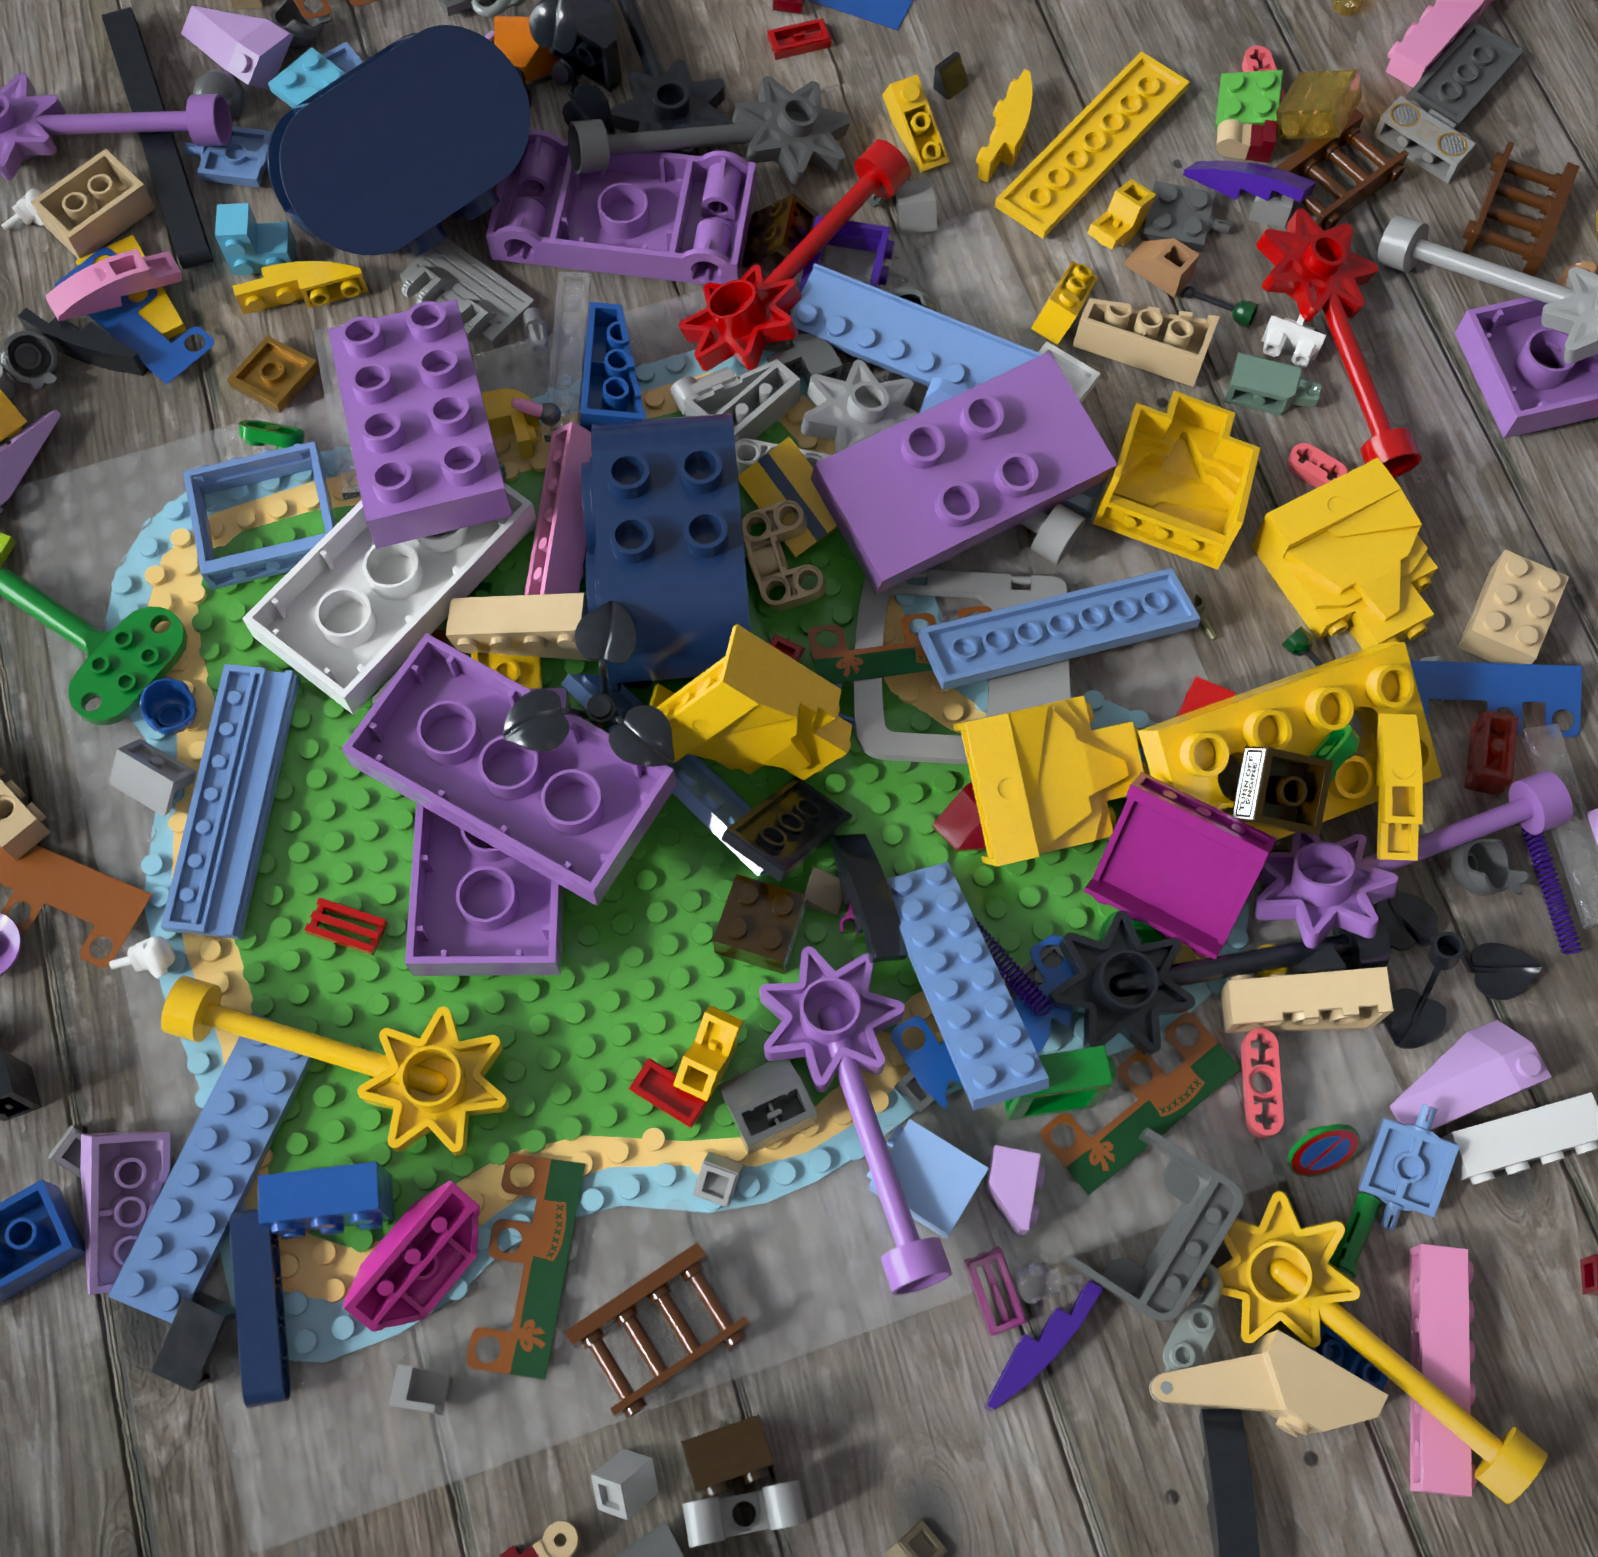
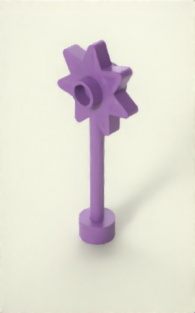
M25 73L17 74L0 90V173L5 180L13 179L20 164L33 155H53L56 153L57 148L49 135L189 131L192 141L198 147L227 146L232 137L231 113L228 103L222 94L190 95L187 100L186 111L65 114L66 111L56 95L35 96V88Z
M1542 771L1515 781L1509 789V803L1419 836L1418 861L1517 823L1533 835H1538L1567 824L1573 814L1570 794L1562 780L1550 771ZM1294 833L1292 851L1271 852L1258 877L1268 887L1256 898L1255 917L1259 920L1296 919L1303 942L1308 948L1318 947L1334 926L1365 938H1373L1377 931L1378 916L1372 904L1395 896L1398 876L1391 871L1417 861L1377 859V852L1364 857L1366 837L1362 834H1355L1333 844L1323 842L1314 834Z
M808 946L801 953L799 983L764 984L760 987V1002L781 1021L765 1042L764 1055L769 1061L805 1057L813 1087L817 1092L826 1091L837 1074L897 1247L881 1257L893 1295L917 1292L949 1278L952 1275V1270L939 1237L919 1238L860 1070H865L874 1075H879L884 1071L885 1058L875 1034L903 1019L904 1004L901 1001L869 992L873 963H870L868 954L859 956L835 971L813 947Z

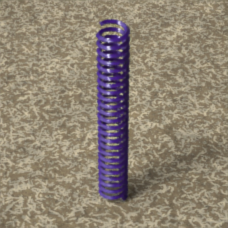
M1521 827L1522 835L1525 836L1524 841L1527 842L1526 846L1529 847L1527 850L1531 852L1529 854L1532 857L1531 862L1534 863L1533 867L1536 868L1534 872L1537 873L1538 883L1541 884L1539 887L1543 889L1541 891L1544 894L1543 899L1546 900L1545 904L1548 905L1546 909L1550 910L1548 914L1551 915L1550 920L1553 921L1552 925L1555 926L1553 929L1556 931L1555 936L1559 937L1557 942L1560 943L1559 947L1562 948L1560 952L1563 954L1579 953L1583 948H1575L1581 945L1580 942H1575L1580 938L1572 937L1577 935L1578 932L1573 931L1576 928L1575 926H1569L1574 923V921L1570 920L1573 916L1567 915L1571 912L1570 910H1564L1569 905L1564 904L1567 902L1566 899H1561L1565 897V894H1559L1564 889L1559 888L1562 885L1561 883H1556L1559 882L1560 878H1557L1558 873L1554 872L1557 868L1552 867L1555 863L1549 862L1552 861L1553 857L1549 856L1551 852L1547 851L1550 847L1545 846L1548 842L1543 841L1546 839V836L1543 835L1544 832L1538 835L1526 834L1528 832ZM1569 948H1575L1574 950L1565 951Z
M974 917L981 934L984 933L982 936L986 938V944L991 941L987 947L988 949L991 948L989 951L1005 983L1012 988V991L1016 992V995L1019 996L1020 1000H1023L1024 1004H1027V1008L1036 1017L1048 1014L1053 1009L1054 1003H1050V999H1046V995L1042 994V990H1038L1039 987L1035 986V982H1031V978H1027L1028 975L1024 974V970H1020L1019 965L1016 966L1013 958L1009 957L1008 953H1005V949L998 945V941H995V938L991 937V934L987 933V929H984V926L980 925L981 923ZM1050 1003V1007L1046 1011L1040 1014L1037 1013L1044 1010Z

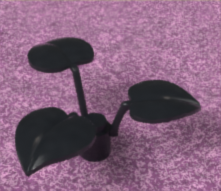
M545 0L531 13L529 19L530 33L539 46L550 47V53L561 60L554 63L550 74L525 83L523 71L519 67L514 66L526 89L530 108L532 97L528 88L553 79L558 85H570L568 96L571 100L565 103L562 109L564 120L568 126L571 121L601 119L605 125L607 135L613 134L615 129L612 124L611 109L604 93L593 85H582L574 93L575 87L579 84L577 80L582 76L583 68L577 58L571 57L569 54H562L570 52L577 41V25L568 0Z
M608 601L587 613L579 621L574 636L575 645L583 657L588 660L600 659V694H596L588 700L586 710H579L570 707L561 708V700L558 694L552 690L537 689L523 695L509 711L504 724V739L532 751H551L562 745L568 736L569 722L564 715L569 714L581 717L582 719L590 718L593 725L601 729L619 724L610 732L608 741L615 755L625 762L645 767L671 764L675 760L672 729L665 714L656 707L639 705L631 708L627 712L625 719L618 716V709L613 699L608 696L607 661L614 664L626 663L633 655L637 644L636 629L628 611L618 602Z
M1396 891L1394 897L1377 902L1375 912L1379 914L1387 928L1390 947L1398 951H1407L1416 942L1421 947L1431 945L1428 957L1432 965L1435 966L1422 995L1406 988L1391 993L1393 1012L1383 1019V1023L1394 1045L1399 1048L1414 1049L1425 1046L1435 1040L1443 1031L1447 1018L1446 1009L1440 1002L1428 999L1441 970L1454 968L1459 959H1461L1468 972L1476 973L1474 982L1477 989L1482 994L1495 1000L1515 998L1526 989L1542 970V966L1526 953L1500 943H1485L1476 947L1471 954V964L1467 957L1468 951L1464 949V942L1460 936L1453 932H1442L1437 936L1433 935L1437 927V915L1432 906L1414 895Z

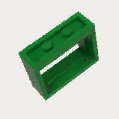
M1105 1045L1038 1055L1049 1078V1088L1003 1101L1007 1121L1095 1108L1112 1086V1080L1116 1079L1115 1062L1111 1056L1107 1057Z

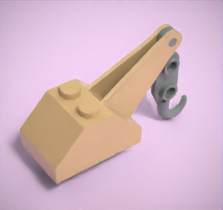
M1209 1263L1204 1271L1208 1278V1286L1205 1292L1183 1310L1163 1349L1165 1371L1155 1376L1149 1385L1151 1396L1159 1403L1267 1412L1278 1419L1275 1424L1277 1427L1295 1437H1298L1299 1433L1308 1436V1434L1325 1432L1377 1418L1388 1397V1394L1280 1330L1262 1335L1249 1356L1198 1366L1217 1328L1218 1301L1223 1288L1222 1277L1217 1268Z

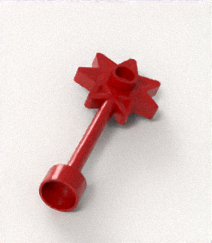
M875 140L855 161L854 166L859 181L767 278L760 265H753L741 279L732 280L724 284L710 282L704 285L703 292L707 307L679 323V328L686 341L698 343L694 356L703 371L711 370L732 356H735L748 370H753L759 365L765 344L797 337V328L791 316L787 314L802 298L794 278L873 194L889 199L911 177L910 165L900 150L885 140Z
M1302 208L1297 209L1287 224V232L1268 228L1256 243L1257 249L1275 266L1263 281L1262 288L1267 292L1286 293L1296 301L1299 312L1306 322H1311L1322 309L1372 436L1360 448L1364 464L1379 458L1393 478L1399 477L1414 469L1421 462L1422 456L1410 429H1392L1348 319L1354 318L1365 305L1358 286L1367 284L1378 271V266L1374 262L1350 251L1353 228L1350 224L1344 223L1323 231L1306 210Z

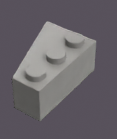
M776 359L741 374L740 379L724 386L722 383L712 387V391L696 398L693 395L685 398V416L732 413L735 443L741 439L755 440L800 401V378Z

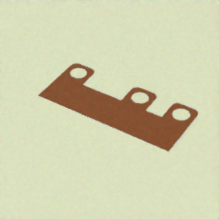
M37 845L18 860H15L0 846V884L14 890L1 913L9 917V911L14 904L27 902L31 906L29 918L22 923H15L20 932H25L31 927L44 904L94 924V928L80 949V958L100 968L110 966V961L115 959L153 894ZM99 937H108L113 944L110 954L102 959L92 957L90 954L92 942Z

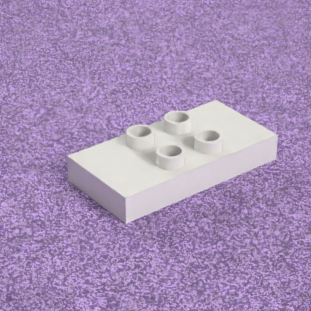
M505 483L512 516L376 549L366 524L361 500L242 619L255 639L354 715L406 661L425 633L431 635L448 617L451 598L467 597L536 525L537 519L533 503Z

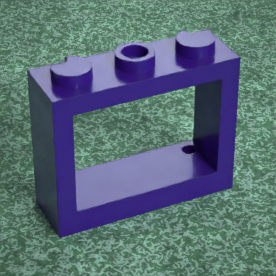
M816 216L813 228H814L824 217H822V216ZM847 221L826 245L875 252L876 257L870 285L880 289L881 285L886 286L889 275V266H885L886 259L892 260L895 241L890 240V227ZM826 245L804 267L799 286L800 293L813 270L814 264L822 266Z

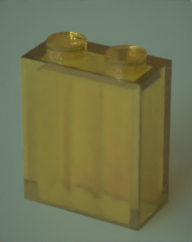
M1359 69L1299 72L1276 110L1280 139L1340 137L1362 98Z

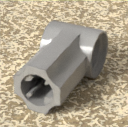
M728 367L699 379L687 376L677 380L670 388V393L682 415L686 417L685 398L692 395L696 398L712 391V387L722 383L724 386L736 381V376L732 369Z

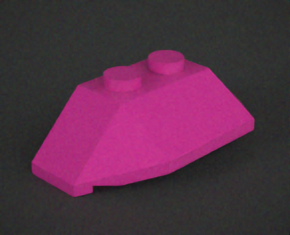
M451 1180L414 1202L362 1262L342 1307L372 1332L425 1319L477 1257L480 1205Z

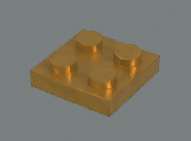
M267 335L227 378V381L231 388L281 413L320 370L317 360Z

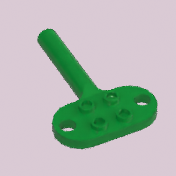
M9 568L0 569V595L87 654L85 662L71 679L68 690V697L72 708L84 721L94 725H112L123 721L140 705L144 688L155 680L163 679L180 660L186 650L188 636L185 627L180 619L170 610L162 607H144L133 611L113 630L103 632ZM160 622H171L167 631L163 633L154 632L155 627ZM101 698V704L96 710L86 711V705L91 699Z

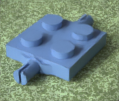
M232 126V137L227 146L198 147L194 143L184 142L183 153L186 156L201 157L197 171L201 181L260 188L265 170L268 168L267 153L272 131Z
M1422 1103L1416 1124H1402L1382 1117L1359 1181L1358 1189L1377 1196L1387 1204L1379 1223L1383 1228L1387 1229L1388 1227L1389 1230L1395 1231L1402 1210L1417 1211L1433 1218L1436 1215L1460 1146L1457 1143L1438 1137L1430 1130L1438 1111L1435 1107Z

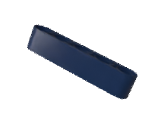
M258 1209L232 1213L229 1226L243 1401L247 1408L288 1401L291 1396V1381L278 1234H272L271 1230L259 1224Z

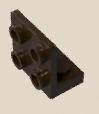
M794 193L783 199L776 200L773 204L760 211H755L751 215L742 266L747 267L776 252L787 257L813 229L815 218L819 214Z

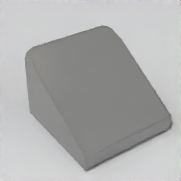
M71 1125L53 1148L48 1158L81 1179V1134L85 1133Z
M709 1152L703 1160L693 1195L728 1208L744 1164Z

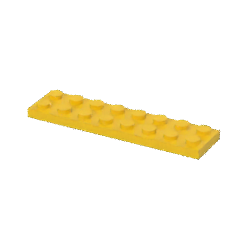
M1141 51L996 198L995 207L1044 239L1187 91L1190 81Z

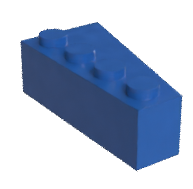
M589 302L580 426L590 432L592 423L646 419L641 401L640 386L635 373L634 358L630 350V340L623 307L619 304Z

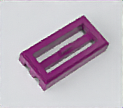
M997 1246L992 1248V1251L977 1254V1257L964 1259L963 1261L989 1334L994 1336L1027 1323L1002 1249ZM996 1260L1016 1316L1009 1319L989 1263L990 1261ZM977 1266H982L1001 1320L999 1324L995 1323L976 1269Z

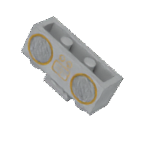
M1399 96L1382 114L1373 137L1398 153L1405 149L1409 153L1407 157L1409 160L1447 184L1468 163L1477 145L1468 134L1457 131L1455 129L1457 124L1433 109H1430L1427 113L1417 102L1409 101L1403 96Z

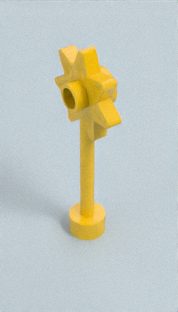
M182 976L175 982L163 1007L161 1028L164 1033L199 1043L207 1037L212 1028L373 1076L374 1078L359 1086L357 1093L365 1103L393 1110L388 1144L396 1152L404 1151L432 1131L455 1156H462L467 1149L469 1116L505 1112L509 1107V1102L505 1095L484 1078L503 1050L500 1039L496 1035H489L461 1041L454 1016L444 1006L436 1010L420 1039L391 1028L382 1029L379 1033V1038L386 1055L221 1006L222 993L218 985L189 976Z
M1282 1190L1273 1193L1260 1225L1236 1218L1223 1239L1232 1258L1217 1267V1270L1222 1277L1223 1283L1221 1295L1242 1299L1241 1337L1244 1342H1255L1281 1320L1307 1346L1315 1348L1321 1342V1320L1479 1454L1483 1459L1477 1467L1474 1477L1504 1503L1509 1504L1528 1488L1544 1466L1548 1457L1547 1452L1517 1427H1512L1500 1438L1495 1436L1337 1303L1356 1300L1360 1296L1359 1285L1329 1263L1331 1256L1345 1233V1226L1342 1221L1332 1220L1301 1227L1287 1194ZM1207 1275L1202 1280V1286L1205 1290L1208 1286Z

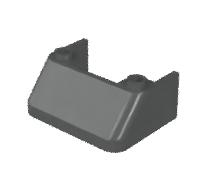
M1148 1127L1142 1131L1139 1139L1171 1159L1163 1173V1185L1170 1195L1182 1203L1145 1265L1141 1267L1132 1260L1119 1258L1111 1261L1103 1273L1099 1274L1072 1255H1067L1063 1262L1150 1318L1166 1322L1176 1318L1183 1309L1241 1211L1244 1196L1242 1190L1235 1182Z

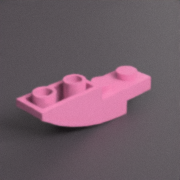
M134 249L103 259L77 272L48 293L46 300L58 321H63L122 306L121 296L181 282L182 272L169 251L142 257L138 249Z

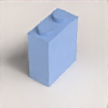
M909 1119L904 1128L897 1125L887 1142V1145L892 1147L890 1155L912 1218L947 1240L989 1168ZM869 1171L867 1177L872 1180L869 1185V1191L879 1196L871 1171Z

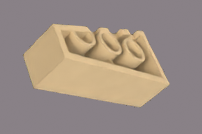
M1089 298L1078 325L1073 347L1194 387L1220 316L1208 315L1207 319L1193 317V312L1179 311L1178 315L1160 313V308L1148 306L1147 309L1139 310L1132 309L1131 304Z
M585 593L451 598L446 636L458 651L464 653L480 652L599 662V660H588L583 657L575 645L576 627L579 621L589 613L588 600Z
M1387 967L1296 975L1274 974L1262 978H1253L1251 975H1237L1231 977V980H1228L1220 990L1225 1033L1250 1032L1256 1028H1265L1271 1032L1372 1029L1393 1012Z

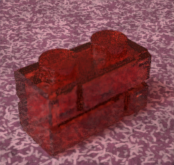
M1488 710L1483 711L1471 725L1465 788L1492 795H1500L1505 790V787H1508L1513 781L1518 717Z

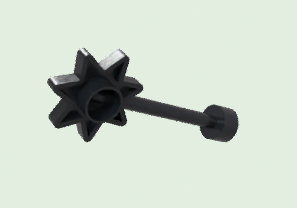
M617 0L646 74L637 71L629 73V86L633 99L611 109L613 127L633 133L728 125L729 119L716 109L725 100V82L722 79L692 82L685 61L682 59L675 60L666 72L637 0ZM697 148L667 151L696 156Z
M1118 911L1109 920L1101 942L1075 933H1067L1060 940L1059 947L1074 976L1055 988L1047 996V999H1050V1003H1054L1053 1007L1084 1013L1083 1048L1103 1046L1120 1032L1142 1054L1151 1056L1161 1049L1159 1016L1184 1013L1195 1005L1194 996L1181 986L1294 966L1326 945L1333 946L1347 967L1345 970L1386 967L1390 960V939L1382 918L1376 913L1378 925L1376 935L1373 938H1365L1334 926L1333 935L1326 936L1316 948H1308L1303 941L1221 955L1217 956L1216 960L1210 957L1172 964L1181 948V943L1177 938H1169L1141 945L1129 915L1125 911Z

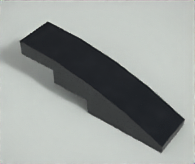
M27 308L17 316L26 330L36 331L47 336L55 344L58 352L81 362L112 371L144 376L148 372L135 351L92 322H89L80 330L67 320L58 321L56 317L48 323Z
M866 834L835 835L830 840L845 905L851 904L857 933L864 934L870 963L904 960L908 956V952L899 928L901 925L900 918L883 870Z
M1201 1409L1199 1419L1205 1450L1203 1466L1209 1497L1207 1513L1214 1556L1260 1557L1253 1486L1241 1409Z

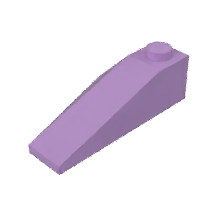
M191 6L181 32L183 36L226 71L248 85L270 90L268 83L278 75L293 38L292 33L268 19Z
M58 410L44 414L9 440L11 444L0 446V505L10 498L61 416Z
M1495 1020L1463 1034L1445 1054L1438 1058L1389 1107L1397 1122L1402 1124H1416L1422 1103L1437 1108L1438 1111L1430 1129L1434 1130L1529 1090L1550 1079L1552 1076L1531 1041L1499 1020Z
M169 1131L81 1134V1188L87 1293L89 1295L110 1293L161 1192L163 1183L167 1181L170 1172Z

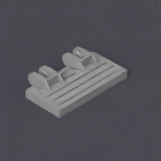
M445 238L435 247L421 254L400 274L401 281L404 283L401 289L402 294L410 298L418 293L416 296L417 304L435 300L438 303L457 299L464 325L473 317L465 327L468 341H473L482 333L484 342L493 348L523 320V314L527 309L536 308L534 299L448 238Z

